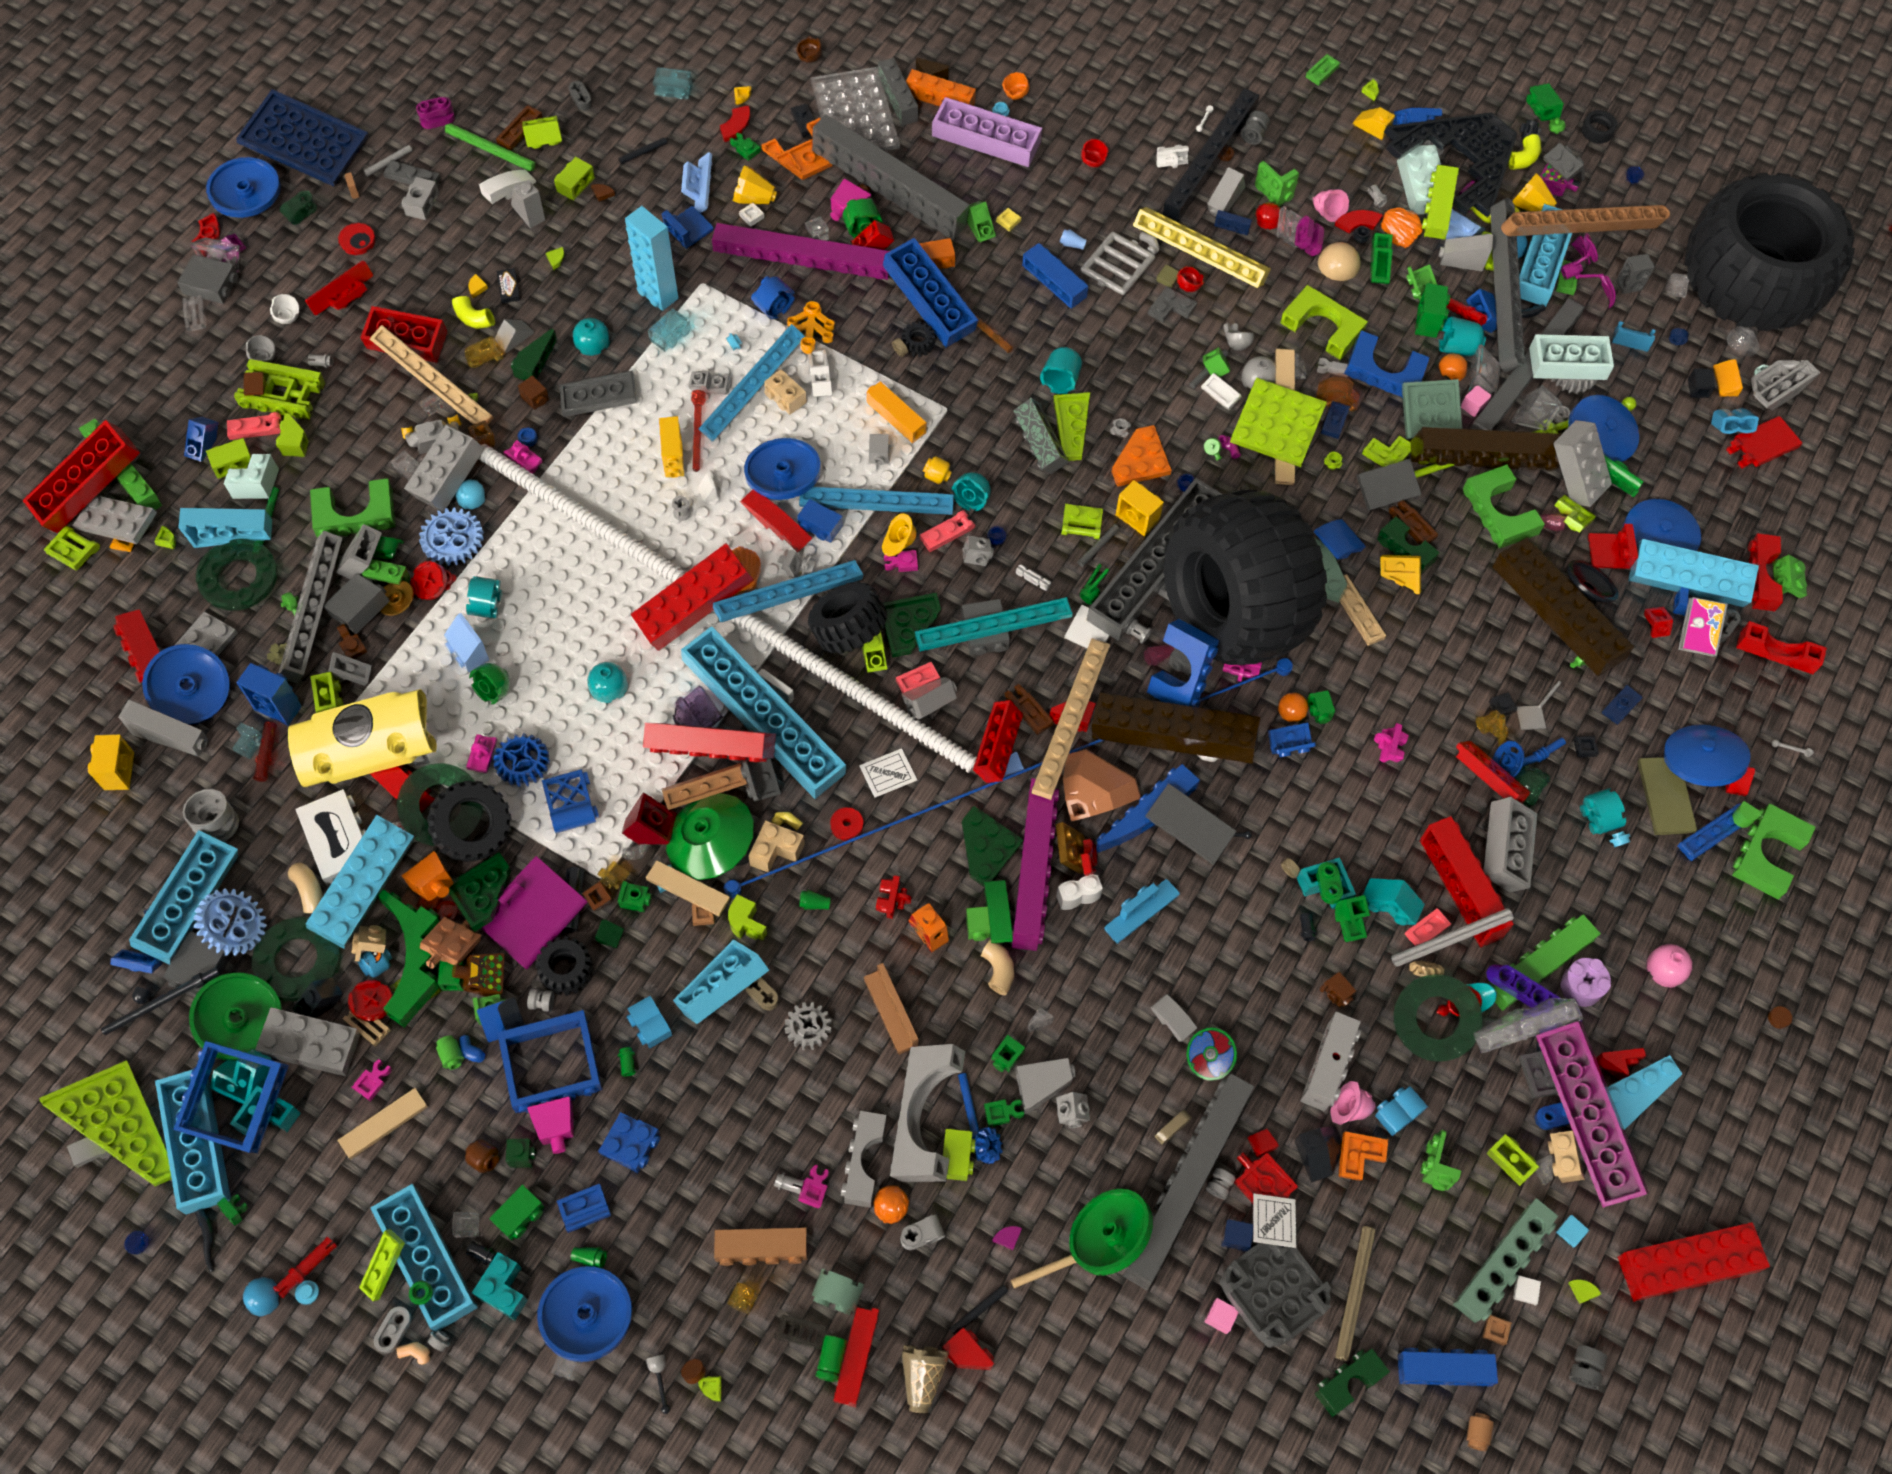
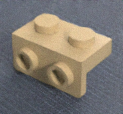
M376 925L369 927L359 926V932H354L351 953L355 954V961H360L362 950L384 953L386 929Z

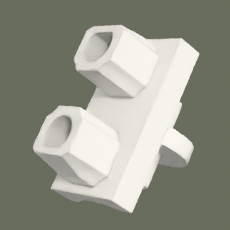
M1175 145L1170 148L1158 147L1157 167L1172 166L1177 168L1178 165L1188 164L1189 147Z

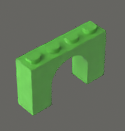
M1508 465L1468 478L1463 487L1465 496L1471 501L1474 511L1479 514L1484 527L1488 529L1492 540L1500 549L1526 538L1539 535L1545 525L1536 509L1518 516H1506L1499 513L1493 507L1490 498L1511 490L1516 481Z
M389 479L369 481V505L362 513L350 517L341 516L336 513L335 497L330 487L311 489L312 527L317 538L323 530L337 536H348L358 533L363 524L375 530H387L396 527L393 490Z
M1769 803L1764 809H1759L1762 813L1757 819L1756 824H1753L1747 833L1750 837L1748 841H1744L1740 848V851H1742L1741 857L1738 856L1732 867L1735 870L1732 876L1779 900L1787 892L1794 875L1774 866L1764 857L1761 849L1762 840L1766 838L1777 839L1801 851L1809 843L1816 827Z

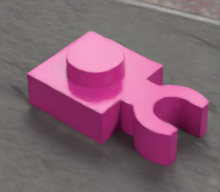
M916 550L901 551L895 557L884 555V561L891 562L890 564H885L886 571H891L895 567H898L899 572L918 571Z
M380 1059L374 1063L371 1073L365 1070L352 1086L353 1090L370 1102L385 1084L381 1078L388 1076L392 1071L390 1066L380 1071L379 1068L383 1064Z
M814 1165L810 1169V1178H806L803 1182L798 1201L818 1209L822 1205L827 1185L822 1184V1181L827 1178L828 1170L825 1169L822 1172V1176H819L816 1173L818 1166Z

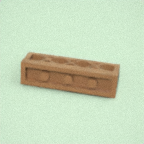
M739 763L662 788L667 809L670 810L746 785V779L743 778L740 769L742 767Z
M881 963L877 965L876 972L864 976V981L898 1055L909 1051L911 1047H918V1037L884 964Z

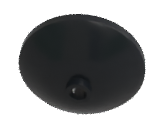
M1573 560L1568 564L1567 574L1570 581L1587 599L1601 603H1612L1618 598L1619 593L1616 586L1602 571L1580 560Z

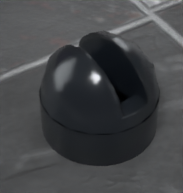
M136 986L132 998L138 1004H145L153 993Z

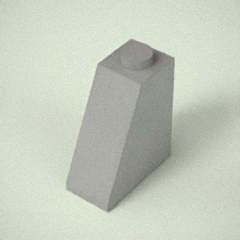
M1229 167L1227 168L1207 203L1208 210L1212 215L1216 216L1218 210L1224 212L1230 210L1245 189L1244 174Z
M528 180L513 189L511 206L529 228L545 221L539 191Z
M1493 234L1446 239L1444 246L1439 248L1438 257H1441L1440 265L1483 271L1492 250Z
M363 524L343 554L336 573L348 579H351L356 573L361 575L371 562L382 532Z
M943 677L904 692L902 697L907 712L915 718L921 719L957 699L955 694L957 688L953 680L951 681L947 677Z
M1068 1058L1017 1066L1016 1077L1024 1114H1029L1071 1085L1075 1077V1069L1073 1064L1070 1065Z

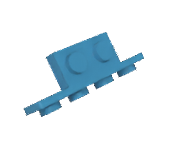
M1167 879L1157 886L1154 883L1149 887L1144 886L1137 892L1135 898H1128L1123 902L1120 915L1107 924L1104 930L1118 944L1176 899L1180 893Z

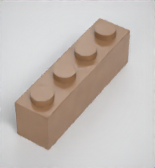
M807 1229L715 1230L714 1258L716 1262H720V1265L723 1266L733 1265V1262H743V1265H755L756 1261H765L766 1264L773 1265L779 1264V1261L788 1260L790 1264H800L802 1260H807Z

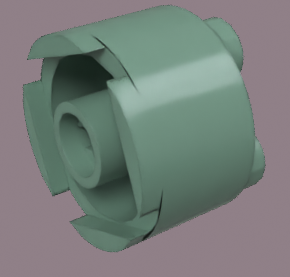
M821 1269L812 1296H814L813 1301L829 1307L830 1303L836 1305L835 1310L850 1315L851 1311L855 1312L864 1284L859 1282L858 1286H856L857 1282L831 1271L827 1274L825 1269Z

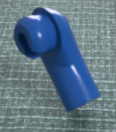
M461 1036L459 1043L464 1058L477 1063L483 1062L485 1053L471 1045L469 1036Z

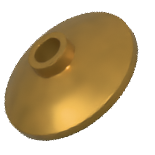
M401 581L399 585L393 583L384 587L387 591L385 595L390 601L380 612L387 616H394L405 611L413 600L414 592L412 586L406 581Z

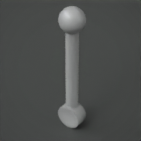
M1777 739L1771 742L1773 747L1780 746L1804 753L1807 757H1811L1814 753L1811 748L1805 750L1780 743Z

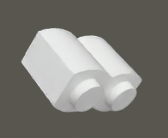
M1088 875L1082 877L1079 881L1062 883L1058 887L1056 897L1062 910H1070L1076 908L1081 903L1090 904L1097 901L1101 897L1103 888L1098 875Z

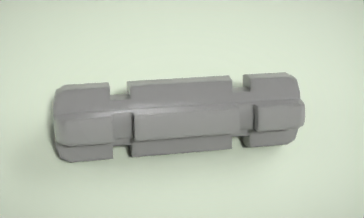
M1023 564L1017 567L1016 574L1020 577L1024 576V579L1032 584L1040 585V588L1044 591L1050 588L1051 581L1049 579H1043L1042 575L1027 569Z

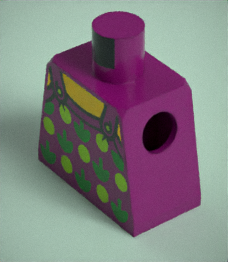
M1546 164L1540 175L1551 194L1556 196H1562L1566 188L1576 192L1581 183L1575 179H1571L1568 182L1565 181L1548 164Z

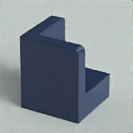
M1228 1219L1221 1246L1248 1251L1251 1248L1253 1224Z

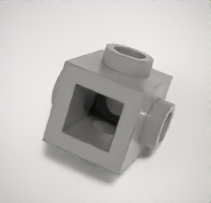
M974 536L967 537L962 549L964 563L986 566L988 560L992 559L993 556L990 539Z
M1071 1092L1056 1097L1057 1115L1060 1124H1066L1069 1128H1078L1082 1126V1123L1090 1121L1086 1094Z

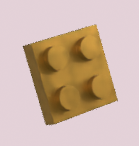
M1064 822L1056 824L1060 863L1079 874H1083L1081 854L1084 853L1083 840L1085 838L1083 834Z

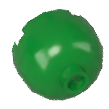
M485 663L470 672L469 679L473 677L474 682L471 686L477 696L484 702L489 700L492 702L491 704H495L507 695L510 681L508 672L504 668L494 663Z

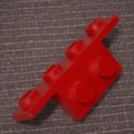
M362 260L308 297L305 302L314 315H318L329 306L337 310L343 309L348 306L349 302L363 295L367 290L363 283L373 277V273L367 263Z

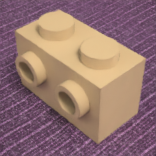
M782 369L764 381L766 396L769 399H773L782 411L785 410L789 415L807 403L806 391Z
M1573 1131L1550 1134L1551 1141H1548L1550 1154H1554L1556 1162L1552 1163L1554 1176H1558L1562 1183L1585 1180L1578 1143Z

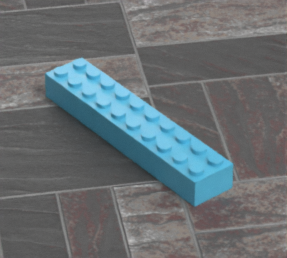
M712 626L681 649L682 661L749 731L776 734L774 757L814 799L845 775L846 764Z

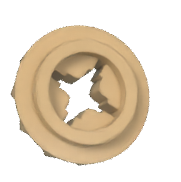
M1414 961L1409 966V970L1419 977L1434 979L1444 975V969L1441 965L1429 961Z

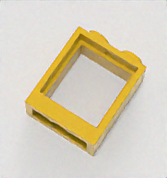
M678 416L659 418L661 456L665 478L685 476L682 437Z

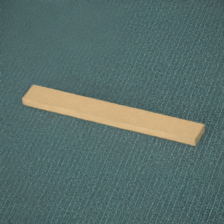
M381 325L370 338L373 343L480 431H483L494 418L384 326Z
M1276 349L1275 384L1295 391V350ZM1275 458V484L1294 485L1295 465Z

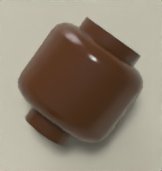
M480 1139L468 1145L465 1161L470 1167L480 1173L492 1171L499 1162V1151L486 1140Z

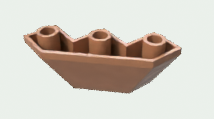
M1087 749L1068 755L1065 763L1063 784L1065 801L1071 821L1101 814L1141 799L1136 778Z

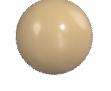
M1332 243L1323 249L1318 258L1320 271L1326 277L1336 281L1352 279L1360 270V256L1357 250L1348 243Z

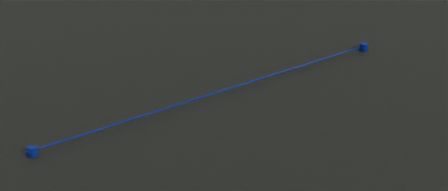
M1287 658L1280 659L1275 669L1212 693L1199 700H1206L1275 671L1281 676H1287L1291 673L1293 664ZM1098 739V740H1096V741H1093V742H1091V743H1088V744H1086V745H1083V746H1081V747H1078V748H1076V749L1071 750V751L1069 752V754H1070V753H1074V752H1076V751H1079V750H1081V749H1084V748H1086V747H1089V746H1091V745H1094V744L1099 743V742L1104 741V740ZM1043 762L1003 778V781L1042 766ZM991 782L989 784H986L984 786H981L979 788L956 796L952 799H949L947 801H944L942 803H939L937 805H934L932 807H929L927 809H924L922 811H919L917 813H914L912 815H909L907 817H904L902 819H899L897 821H894L892 823L869 831L865 834H862L860 836H857L855 838H852L850 840H847L845 842H842L840 844H837L835 846H832L830 848H827L825 850H822L820 852H817L815 854H812L810 856H807L805 858L782 866L778 869H775L773 871H770L768 873H765L743 883H739L736 880H729L728 882H726L724 886L725 894L730 898H735L737 894H741V886H744L763 877H766L768 875H771L773 873H776L778 871H781L783 869H786L788 867H791L793 865H796L798 863H801L803 861H806L808 859L831 851L835 848H838L840 846H843L845 844H848L850 842H853L855 840H858L860 838H863L865 836H868L870 834H873L875 832H878L880 830H883L885 828L908 820L912 817H915L917 815H920L922 813H925L927 811H930L932 809H935L937 807H940L942 805H945L947 803H950L952 801H955L957 799H960L962 797L985 789L999 782Z

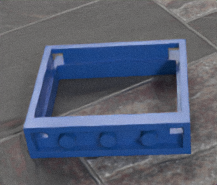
M584 1010L497 1033L511 1105L515 1113L525 1111L529 1113L527 1107L565 1097H570L571 1101H573L577 1096H592V1093L602 1090L587 1016ZM581 1027L592 1079L518 1099L508 1046Z
M205 1041L202 1052L199 1051L198 1053L199 1060L197 1066L191 1072L189 1088L183 1094L182 1107L175 1116L177 1120L173 1130L245 1152L258 1153L289 1065ZM218 1052L270 1067L244 1142L191 1126Z

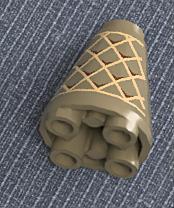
M904 1345L902 1361L907 1402L910 1405L909 1411L928 1413V1408L933 1403L948 1362V1351L938 1350V1348L924 1346V1349H919L917 1346Z

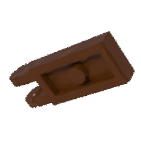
M1401 500L1398 502L1399 509L1396 506L1389 508V513L1393 518H1399L1410 527L1409 534L1419 545L1424 541L1431 543L1437 539L1438 533L1405 501Z
M1017 684L1014 687L1020 699H1017L1010 691L1004 693L1006 699L1011 700L1023 713L1022 718L1037 736L1053 725L1054 722L1021 685Z

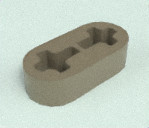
M761 977L753 982H758L760 991L754 987L750 989V985L745 988L747 994L764 1010L770 1011L777 1007L779 1002L777 993ZM763 994H765L769 998L773 996V1003L767 1002L765 1004V998Z
M1185 1109L1182 1110L1155 1135V1138L1161 1145H1164L1192 1117Z

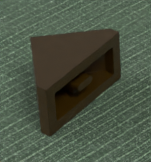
M916 58L917 71L946 80L949 79V65Z

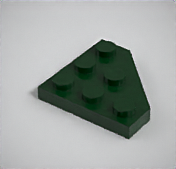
M937 592L883 603L887 610V620L884 627L892 658L912 654L918 646L915 631L930 628L941 614Z
M973 806L962 819L961 825L970 878L984 887V882L994 881L1021 847L1024 840Z
M500 852L453 880V885L449 887L450 896L474 932L493 921L500 903L498 899L503 895L511 873L509 865Z

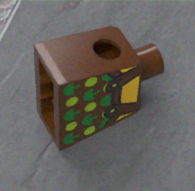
M504 953L470 955L464 961V966H453L452 978L463 979L464 991L485 997L501 995L503 993Z

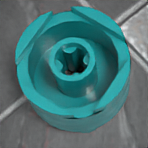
M479 576L471 578L467 593L470 603L466 604L467 615L491 619L497 618L498 607L496 605L497 601H501L502 590H500L501 580Z
M1611 788L1586 795L1583 799V805H1580L1582 815L1584 817L1587 816L1590 822L1589 829L1593 835L1603 834L1626 825V818L1622 819V812H1625L1623 803L1615 791L1610 792Z

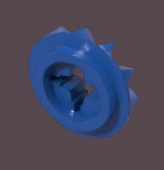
M993 1128L981 1129L975 1139L976 1153L979 1159L986 1164L1000 1160L999 1154L1003 1153L1000 1148L1001 1144H1003L999 1140L1000 1134H997Z

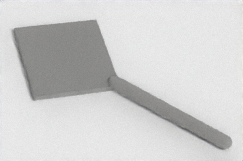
M1561 681L1554 685L1539 705L1517 707V716L1521 730L1546 729L1542 707L1560 686Z

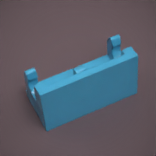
M1619 321L1614 330L1612 343L1648 352L1655 340L1654 333L1656 330L1651 329L1650 333L1647 334L1621 327L1623 322Z

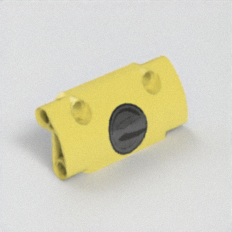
M421 689L404 694L390 692L315 713L312 715L311 720L290 725L288 728L290 756L300 784L303 787L327 781L336 784L341 781L409 764L418 756L436 752V740L426 730V695Z

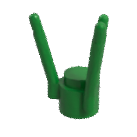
M1098 564L1079 594L1081 599L1089 605L1094 603L1099 597L1100 590L1097 585L1109 572V568H1106L1097 580L1091 584L1102 567L1101 564Z

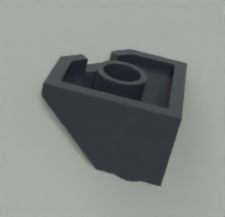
M1336 1127L1317 1128L1299 1134L1294 1142L1311 1183L1332 1176L1339 1161L1342 1141Z

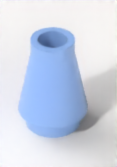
M1064 229L1059 243L1066 247L1083 250L1087 240L1070 229L1069 231Z

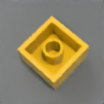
M1133 480L1119 494L1115 515L1145 537L1159 523L1164 502L1159 496L1149 492L1144 485Z
M95 735L94 743L91 744L92 757L91 762L88 763V773L103 790H129L134 751L121 735Z

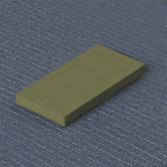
M1664 757L1640 758L1637 762L1654 834L1695 833L1697 827L1685 780L1676 776L1668 768Z

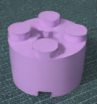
M1582 958L1576 960L1564 972L1560 987L1566 999L1573 1001L1578 1006L1588 1007L1597 1003L1611 987V978L1602 961L1599 959Z

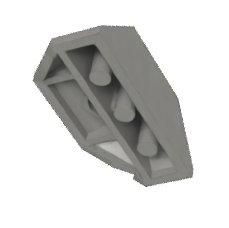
M1778 360L1751 378L1754 397L1767 409L1773 411L1798 395L1821 372L1808 360Z

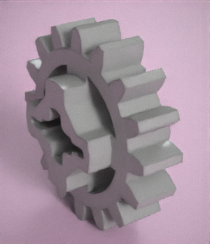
M805 1002L802 1003L801 1009L798 1006H794L795 1013L789 1011L788 1016L790 1019H785V1025L788 1026L785 1028V1033L789 1034L788 1040H795V1047L802 1044V1050H805L807 1045H810L811 1050H814V1044L821 1047V1040L827 1041L828 1035L826 1033H831L832 1031L831 1027H829L832 1024L831 1019H826L828 1012L822 1013L821 1005L817 1009L814 1008L813 1002L810 1004V1007H807ZM819 1018L823 1023L822 1029L817 1025ZM794 1023L799 1027L797 1034L794 1031Z

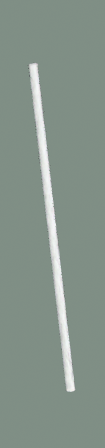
M487 444L481 445L484 450L478 458L479 460L490 465L491 468L504 474L513 482L518 483L527 491L541 498V500L555 507L585 528H588V530L602 537V539L616 546V548L621 549L630 557L640 561L641 564H645L646 567L654 570L655 573H659L662 577L664 576L669 582L673 583L686 573V571L676 567L669 560L667 561L666 558H662L659 554L657 555L652 549L647 548L641 542L628 536V534L614 527V525L609 524L608 521L595 515L586 507L581 506L572 498L567 497V495L553 488V486L539 479V477L525 470L506 456L493 450L492 447H489ZM751 613L731 619L733 623H737L738 626L747 629L749 633L752 632V635H757L758 639L762 638L763 642L772 645L774 649L776 648L777 651H781L783 655H787L788 658L792 657L793 661H796L799 665L801 664L804 668L807 667L808 671L812 670L813 674L817 673L818 677H822L824 681L827 680L829 684L832 683L833 687L837 686V689L842 690L844 694L847 693V696H852L854 700L857 699L858 703L867 706L869 710L873 709L874 713L878 712L879 716H883L885 720L888 719L890 723L893 722L894 726L898 725V728L903 729L905 733L909 732L910 736L914 735L916 740L919 739V742H924L926 746L929 745V748L935 749L936 753L940 752L941 756L945 755L946 759L950 758V761L952 763L956 762L955 765H960L961 769H966L968 773L973 771L977 757H973L972 753L968 754V751L962 750L961 746L957 747L956 743L952 744L951 740L947 741L945 736L941 737L942 734H936V731L931 730V727H926L924 723L921 724L920 720H916L913 716L910 717L909 713L905 714L904 710L900 711V708L898 706L895 707V704H890L888 700L885 701L884 697H880L877 693L875 694L873 690L869 691L868 687L864 688V685L859 684V681H854L852 677L849 678L848 674L844 675L843 671H839L837 667L834 668L832 664L829 665L827 661L824 662L823 658H819L818 655H814L811 651L809 652L807 648L804 649V646L794 642L793 639H789L788 636H784L782 632L779 633V630H774V627L764 623L763 620H759L757 616L754 617Z

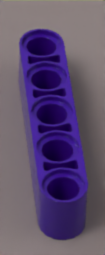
M1494 964L1487 969V978L1492 984L1557 1025L1565 1026L1577 1021L1582 1022V1013L1576 1007L1513 967Z

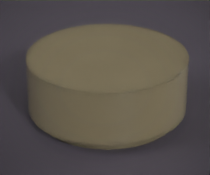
M897 338L892 342V347L899 356L903 357L908 354V349L901 339Z
M1286 858L1281 862L1282 869L1289 877L1296 878L1299 875L1300 869L1293 860Z

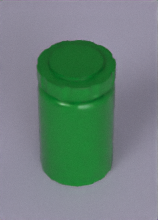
M825 1336L816 1377L829 1382H838L847 1340L834 1336Z

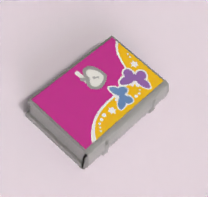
M1694 597L1689 598L1678 650L1717 657L1728 604Z

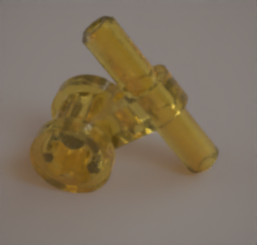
M1494 710L1485 717L1480 716L1476 718V725L1482 734L1490 731L1498 738V748L1506 742L1508 727L1506 726L1505 715Z

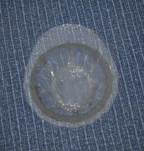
M1739 326L1731 330L1727 335L1728 345L1738 354L1751 357L1759 351L1755 330Z

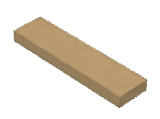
M1343 575L1347 582V590L1340 600L1343 608L1368 646L1384 640L1386 634L1348 575Z
M657 860L646 876L647 881L719 917L730 900L729 896Z
M414 1088L338 1139V1142L351 1160L425 1110L428 1106L416 1088Z

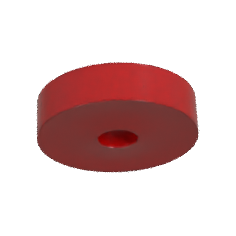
M841 808L831 817V831L836 838L843 841L855 838L863 831V818L853 808ZM845 822H849V823H850L849 826H844L843 824H844Z

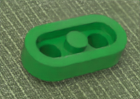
M1324 862L1316 872L1320 895L1324 902L1336 904L1343 896L1339 870L1335 864ZM1325 870H1330L1332 874H1327ZM1329 889L1335 890L1336 893L1332 894Z

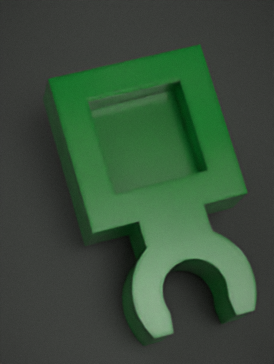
M736 133L738 140L730 138L731 146L736 147V152L748 161L761 152L759 145L750 138L744 140L740 133Z
M1006 1100L985 1103L984 1110L988 1127L1010 1123V1116L1017 1119L1024 1117V1111L1016 1112L1014 1110L1016 1106L1022 1105V1101L1015 1100L1008 1106Z

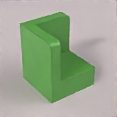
M1219 347L1203 356V363L1210 375L1214 373L1221 377L1230 372V365Z

